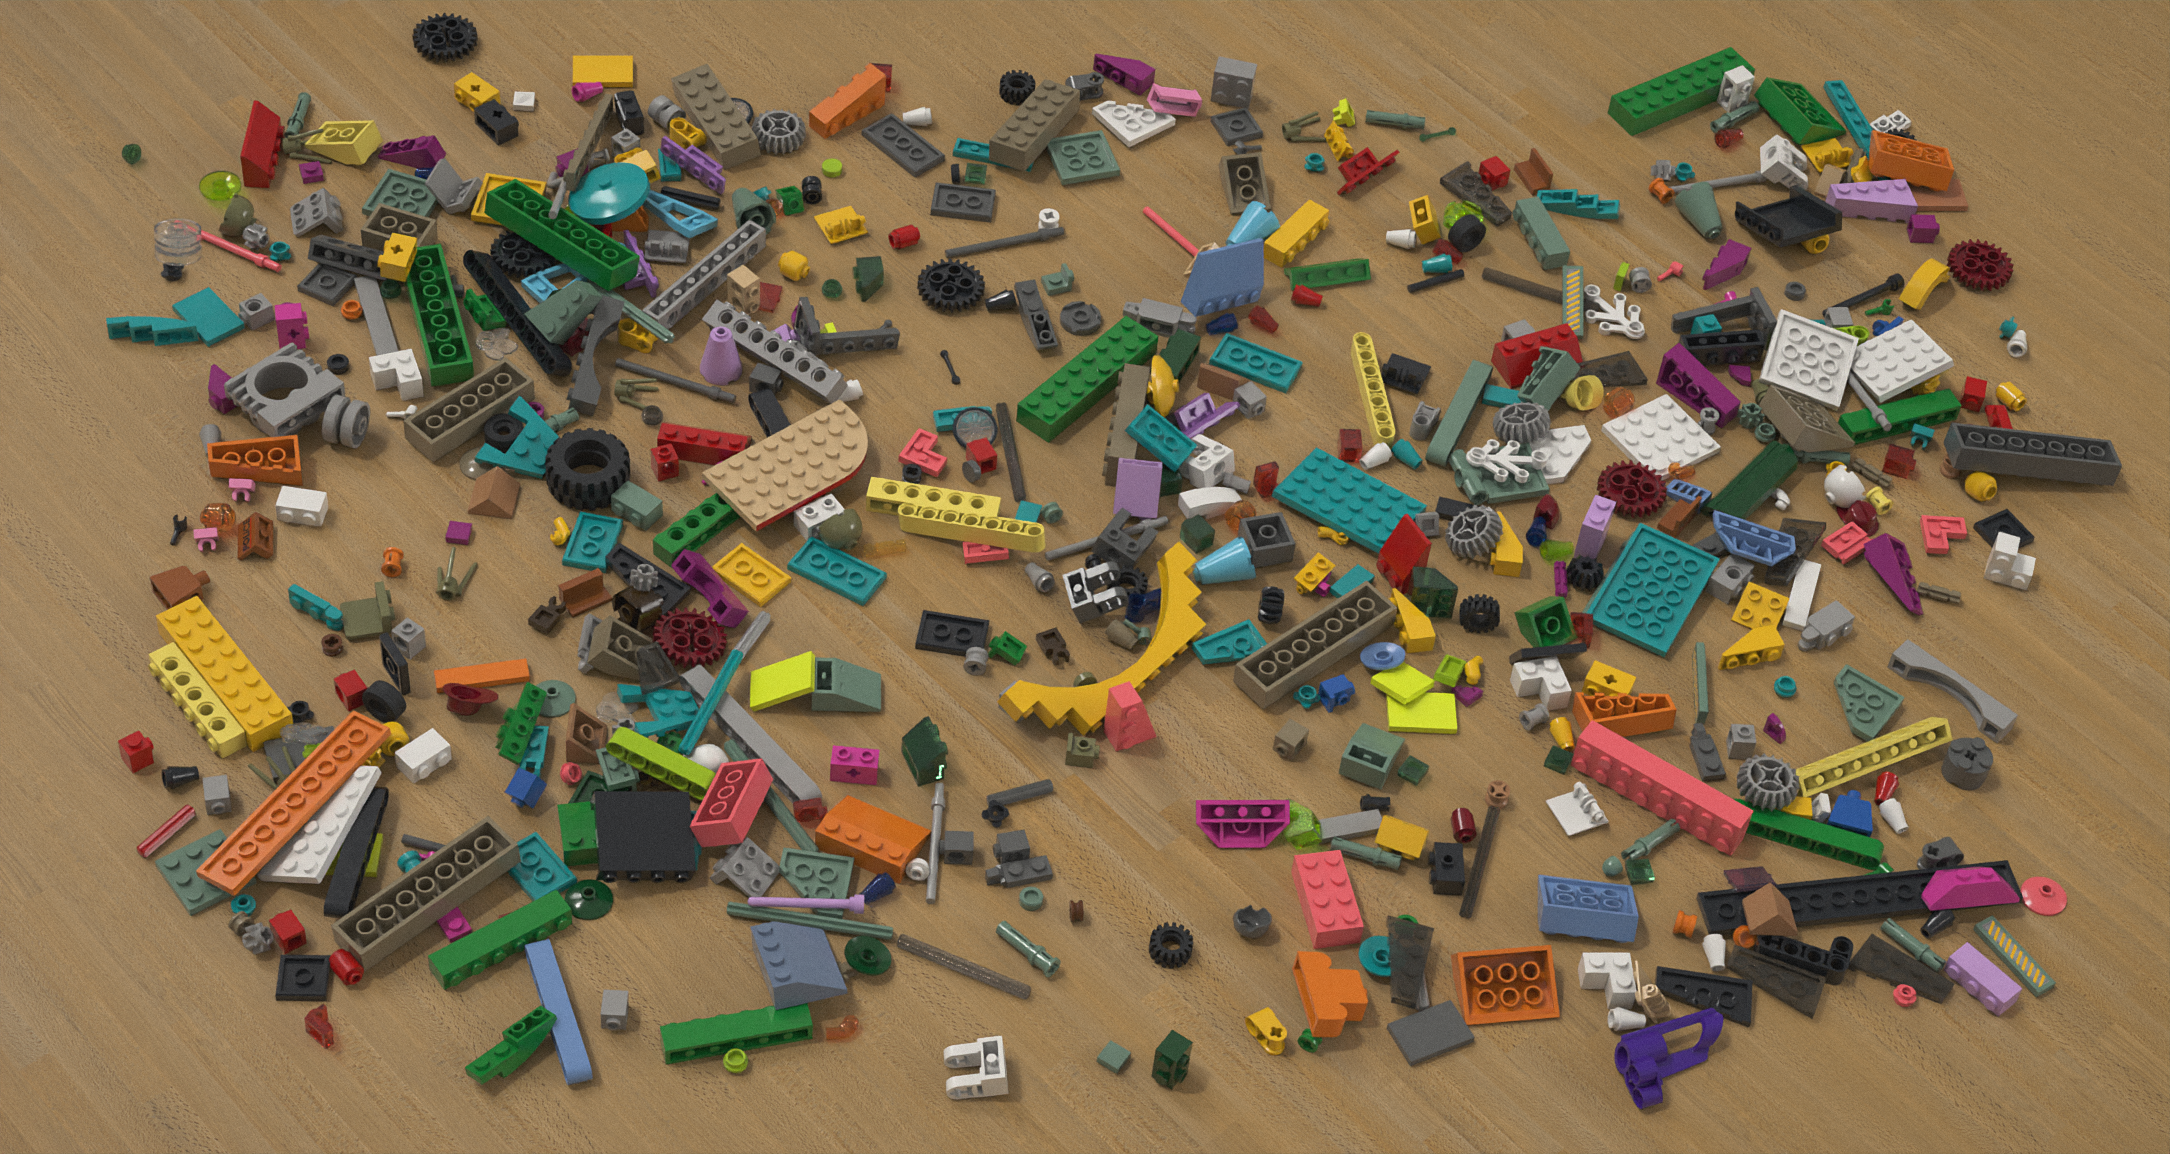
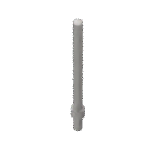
M1761 170L1753 174L1703 182H1708L1712 188L1753 181L1757 183L1765 182L1768 178L1763 176ZM1695 183L1668 188H1672L1675 194H1679L1684 189L1686 191L1692 189L1691 185Z
M1849 371L1847 382L1870 410L1872 418L1885 431L1890 430L1892 425L1887 420L1885 412L1877 407Z
M1166 516L1153 520L1145 519L1140 521V524L1123 528L1121 531L1128 536L1140 532L1144 533L1149 526L1157 528L1168 524V519ZM1098 536L1045 552L1046 560L1049 561L1094 546Z
M943 783L935 784V793L931 801L933 818L929 855L930 872L927 879L926 902L928 904L935 903L942 812L945 810L946 803Z

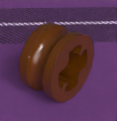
M328 634L322 638V651L326 656L335 657L342 653V638L339 635Z
M1070 900V922H1074L1075 919H1078L1080 922L1083 921L1082 900H1079L1077 903Z

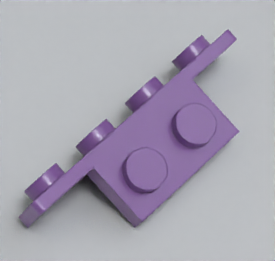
M667 136L662 138L660 151L666 157H669L680 167L686 169L719 194L724 193L726 179L719 175L722 172L723 166L694 145L685 150Z
M624 230V244L628 249L638 254L640 259L637 277L622 285L625 290L645 285L651 297H656V289L659 288L657 277H653L650 264L645 262L643 251L637 247L635 236H631L629 230Z
M1203 393L1176 410L1174 415L1181 432L1190 439L1198 434H1203L1205 432L1204 429L1220 423L1219 420L1221 418L1234 414V410L1240 407V403L1227 402L1216 409L1210 394Z

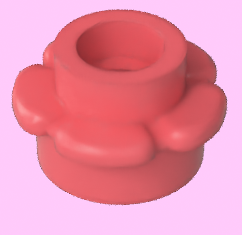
M568 762V764L564 763L562 765L560 777L564 783L574 785L575 782L581 779L582 771L578 764Z
M1898 985L1897 989L1893 991L1894 1001L1901 1007H1908L1917 999L1915 996L1916 991L1908 985Z

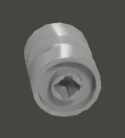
M664 95L656 97L648 108L649 117L660 123L669 132L672 119L677 117L686 118L685 111Z

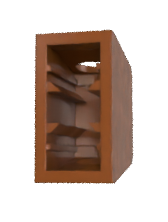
M180 566L151 576L150 582L152 592L168 610L195 596H198L202 601V586L210 583V578L205 570L193 575L187 566Z

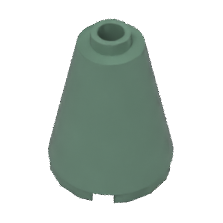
M1708 182L1695 183L1691 185L1692 189L1689 191L1684 189L1676 196V207L1705 238L1714 239L1721 234L1723 227L1713 188Z
M739 188L732 194V204L737 229L748 220H751L765 228L767 235L771 231L773 223L775 224L776 213L773 207L747 188Z

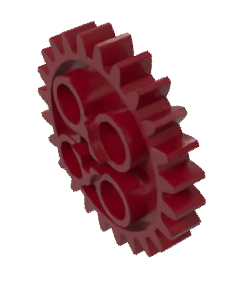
M1969 239L1968 243L1965 241H1961V244L1956 243L1955 247L1951 248L1947 258V266L1950 267L1949 272L1953 273V278L1959 277L1958 282H1966L1965 287L1972 285L1973 290L1980 287L1981 291H1984V288L1992 291L1993 287L1999 290L2000 286L2004 287L2006 283H2009L2014 264L2011 263V258H2006L2007 252L2001 253V247L1996 249L1994 248V243L1988 245L1986 240L1984 243H1981L1979 239H1977L1976 243Z
M1621 460L1620 465L1613 462L1612 467L1607 465L1606 470H1602L1598 478L1596 490L1599 491L1598 496L1616 502V514L1622 511L1623 517L1629 513L1632 518L1635 517V514L1643 518L1644 513L1651 516L1652 511L1657 513L1658 508H1662L1667 496L1666 481H1661L1662 475H1655L1656 469L1648 470L1649 465L1641 467V462L1634 465L1632 460L1629 461V464Z
M685 607L684 612L676 608L674 614L671 611H667L666 616L661 615L660 620L656 621L652 642L656 643L655 650H660V656L667 655V662L672 659L675 660L674 666L682 663L684 669L687 665H691L692 668L696 667V665L704 667L705 663L712 666L713 660L718 662L720 656H723L727 644V634L724 633V627H719L717 621H712V615L706 617L705 611L698 614L696 608L689 612L687 607Z

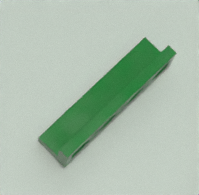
M1366 258L1284 268V275H1289L1291 290H1294L1296 284L1300 286L1303 284L1308 288L1371 279L1369 259Z

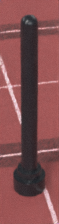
M1899 273L1893 274L1888 277L1885 283L1832 307L1849 308L1887 290L1897 291L1904 287V279ZM1827 309L1823 310L1822 315L1824 317L1826 315Z

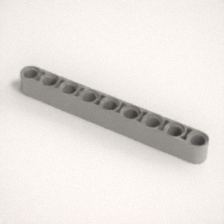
M697 665L679 676V682L684 691L691 692L694 701L701 707L715 679L701 665ZM725 690L710 718L730 739H734L750 760L763 759L773 778L772 783L799 811H803L820 801L822 793L819 787Z

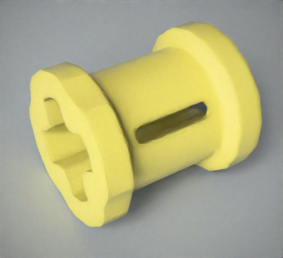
M1875 487L1866 494L1865 500L1872 503L1878 515L1887 513L1894 504L1891 499L1885 497L1881 487Z

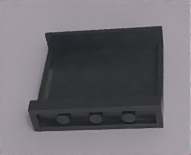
M1797 185L1790 187V197L1788 199L1750 209L1739 201L1736 202L1734 213L1736 221L1780 248L1842 230V211Z
M594 791L590 806L591 810H594L598 858L596 880H603L606 883H613L617 880H627L630 883H637L641 880H651L654 883L675 880V882L684 883L692 879L696 867L693 832L690 828L692 821L689 792Z

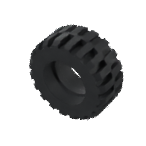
M587 428V430L575 429L573 433L567 432L562 435V438H557L547 450L545 467L548 490L560 503L564 502V505L569 508L573 506L576 507V510L581 511L583 509L595 511L599 507L601 509L607 508L608 504L611 503V495L625 482L630 481L628 449L620 439L617 440V437L611 433L606 434L605 430L599 429V431H595L593 428ZM583 465H595L603 468V470L592 474H582L573 471V469Z

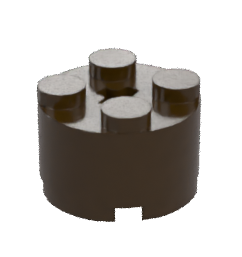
M631 585L615 594L612 598L614 612L618 610L620 615L618 620L639 632L655 625L662 615L661 606L664 604L663 598L660 594H655L652 589L650 591H641L634 588V585Z

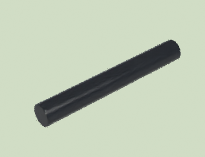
M1460 269L1407 286L1408 292L1412 293L1464 277V271Z

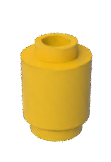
M2010 381L2002 382L1996 388V398L2010 410L2017 412L2027 402L2025 394Z

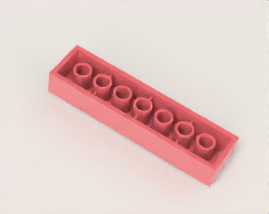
M1593 720L1578 737L1571 766L1615 790L1618 794L1624 795L1638 805L1652 811L1657 816L1666 820H1676L1673 824L1678 823L1680 829L1689 832L1729 856L1734 853L1744 839L1753 814V810Z

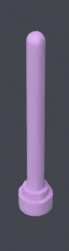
M854 894V897L849 899L750 897L748 905L752 907L849 909V911H854V914H864V895Z

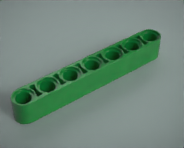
M1734 799L1753 810L1746 831L1747 834L1869 870H1876L1881 864L1884 845L1877 839L1776 809L1771 812L1769 808L1765 807L1762 810L1761 806L1756 805L1753 807L1752 802Z

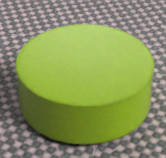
M826 159L822 163V173L827 177H837L842 173V163L837 159Z

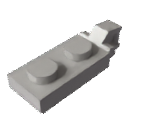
M590 613L584 618L578 647V657L581 658L578 670L584 674L593 669V666L587 663L593 631L603 621Z

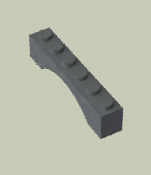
M601 295L603 298L590 312L594 316L593 319H588L585 331H588L589 334L588 336L584 335L581 344L584 352L583 354L579 353L576 365L580 366L579 371L574 370L571 382L575 383L574 388H569L566 400L570 401L568 409L573 407L577 412L590 416L594 415L601 392V386L593 368V353L598 344L607 335L617 330L625 303L624 301Z

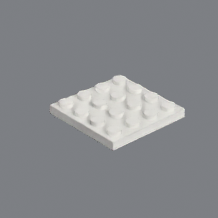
M1781 309L1778 313L1777 324L1773 330L1759 382L1801 395L1837 411L1840 407L1859 338Z
M1911 319L1857 346L1850 372L1881 403L1953 367L1954 363L1953 359Z
M1667 394L1603 424L1601 429L1635 465L1641 462V467L1649 465L1648 470L1656 469L1655 475H1662L1661 481L1718 454L1721 446Z

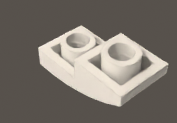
M1897 110L1888 117L1885 115L1870 123V126L1873 130L1884 133L1890 129L1892 131L1893 129L1900 131V129L1905 130L1909 128L1911 120Z

